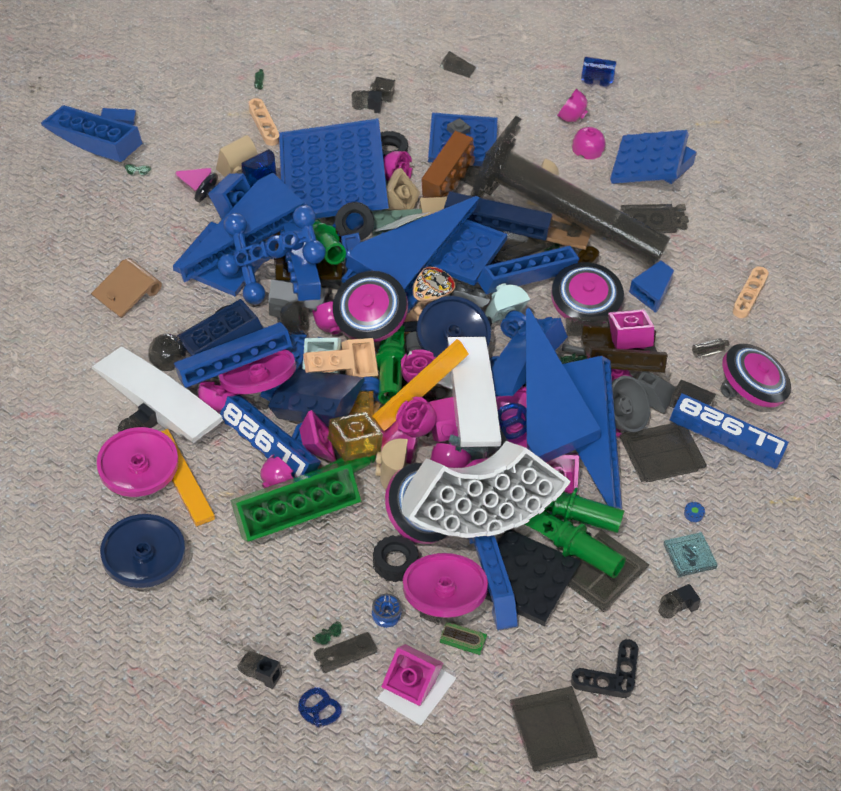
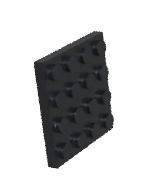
M511 529L506 530L498 542V547L514 593L516 613L542 626H546L578 571L581 561L569 555L565 557L562 555V552ZM487 587V595L485 599L492 602L490 592Z

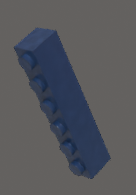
M449 191L444 209L470 199L473 196ZM479 198L475 211L467 220L495 230L546 241L551 226L552 213Z

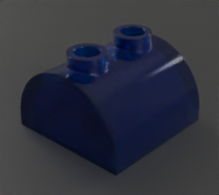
M584 57L581 79H584L586 84H593L594 81L600 82V86L608 87L609 83L613 84L617 61Z
M270 149L241 163L242 173H244L250 187L259 179L271 173L277 176L275 155Z

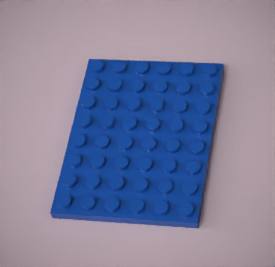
M379 118L279 132L281 181L306 206L314 210L316 219L336 216L338 210L349 202H361L367 205L371 211L389 208Z

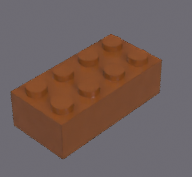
M454 131L421 178L422 198L448 197L449 191L452 192L457 188L459 180L464 178L468 167L472 166L475 160V146H473L472 137Z

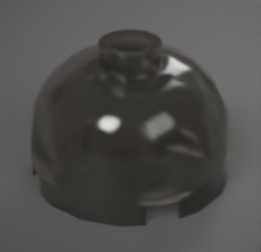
M294 300L286 303L280 311V317H277V322H281L285 326L289 335H309L306 332V329L310 330L307 310L303 311L302 306L305 305L303 301Z
M164 333L156 336L148 348L149 362L161 371L175 370L174 363L186 358V349L183 341L174 334Z

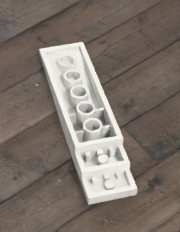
M448 337V347L458 339L469 353L467 357L451 370L455 419L458 437H460V447L501 446L498 411L486 338Z
M122 346L92 366L94 371L134 404L139 406L145 403L155 411L156 421L163 428L172 430L180 437L184 435L192 443L223 421L222 416L192 392Z

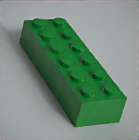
M345 461L230 500L241 538L247 542L362 502L351 463Z

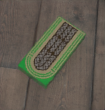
M446 622L440 637V643L481 655L487 634Z

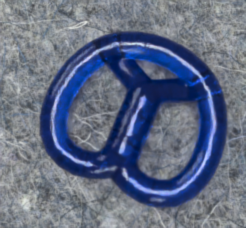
M510 403L497 410L499 425L506 439H517L527 432V408L518 403ZM518 409L515 416L504 421L501 419V415L505 411ZM516 423L523 425V428L516 433L509 434L506 431L507 427Z
M319 687L307 690L298 702L300 715L317 728L335 722L342 713L340 703L330 698L329 694ZM319 694L323 697L313 707H305V702L310 696ZM328 705L335 708L333 715L320 719L319 713Z

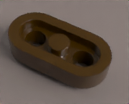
M587 246L586 250L582 249L577 255L579 257L577 263H596L599 259V250L593 246Z

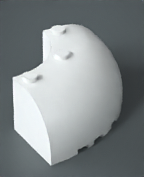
M506 441L490 458L470 467L450 468L426 458L405 492L402 501V513L418 525L441 534L464 538L492 536L503 533L513 527L517 528L527 523L535 515L541 514L545 507L562 494L571 481L527 448Z

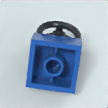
M244 173L228 174L217 185L218 174H209L198 187L194 196L195 201L201 202L206 197L210 198L222 220L251 188Z

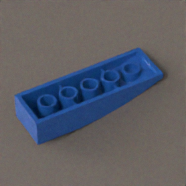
M62 105L41 122L43 127L67 142L95 155L118 162L125 160L143 144L137 126Z
M536 318L555 351L568 337L561 318ZM526 325L519 329L518 333L506 345L491 370L495 396H513L526 382Z

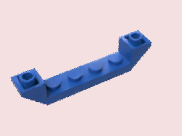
M495 535L468 538L469 543L475 545L481 567L487 576L488 589L493 602L492 616L497 630L518 627L515 597Z

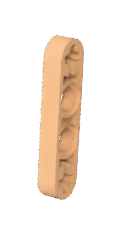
M259 98L251 99L249 101V112L264 142L269 146L277 145L279 143V132L264 102Z
M759 266L752 270L734 304L733 314L736 317L745 318L749 315L768 277V270ZM753 284L756 285L758 288H752L749 285ZM743 296H750L752 299L747 300Z

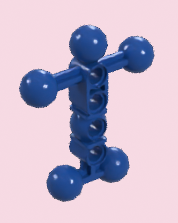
M306 205L299 206L293 213V221L296 226L302 229V232L294 233L288 231L283 235L271 236L266 242L262 241L261 244L257 243L248 247L243 234L247 228L245 218L238 213H232L225 218L224 229L233 236L237 251L235 254L228 253L222 255L217 262V268L224 276H234L238 273L241 266L246 283L242 291L243 298L248 304H260L266 296L264 287L256 282L253 271L254 266L265 263L270 259L282 258L287 252H292L293 249L299 250L302 247L303 257L307 262L315 264L324 259L326 249L321 242L316 240L313 229L316 214L311 207ZM295 237V242L291 244V239ZM278 243L279 247L275 251V245ZM262 249V255L259 257V251ZM246 255V261L243 263V257Z

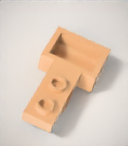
M373 338L341 342L342 350L306 352L303 354L306 373H327L345 370L346 375L378 376Z

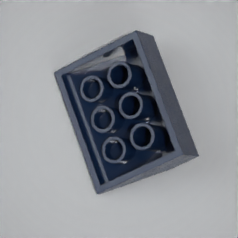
M239 299L177 335V338L188 355L193 356L261 330L263 326L254 312L242 299Z
M298 369L275 390L268 407L278 419L303 422L307 413L312 410L326 426L343 429L365 379L364 377L328 372L306 373L305 369Z

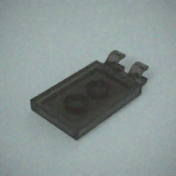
M672 204L621 205L620 212L625 234L676 233L677 229H688L687 223H689V219L684 214V211H686L685 204H678L675 207Z

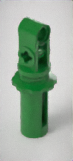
M316 219L313 229L316 240L321 242L326 249L324 258L330 264L341 263L346 256V250L339 242V235H337L336 229Z
M403 324L393 335L380 342L379 352L376 354L377 369L380 372L378 399L383 405L402 389L401 359L405 355L403 348Z
M574 488L572 493L563 491L555 501H552L544 508L547 511H551L553 516L559 515L564 517V522L573 519L617 534L625 511L580 497L579 494L577 495L578 488Z
M546 510L530 518L525 523L526 526L553 540L554 546L563 548L562 555L565 557L575 555L613 579L618 576L625 565L626 557L586 534L587 527L583 523L575 527L572 522H563Z

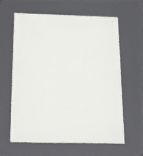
M430 212L403 217L374 231L394 229Z
M441 669L435 684L421 706L386 689L383 690L377 699L421 726L456 680V677Z

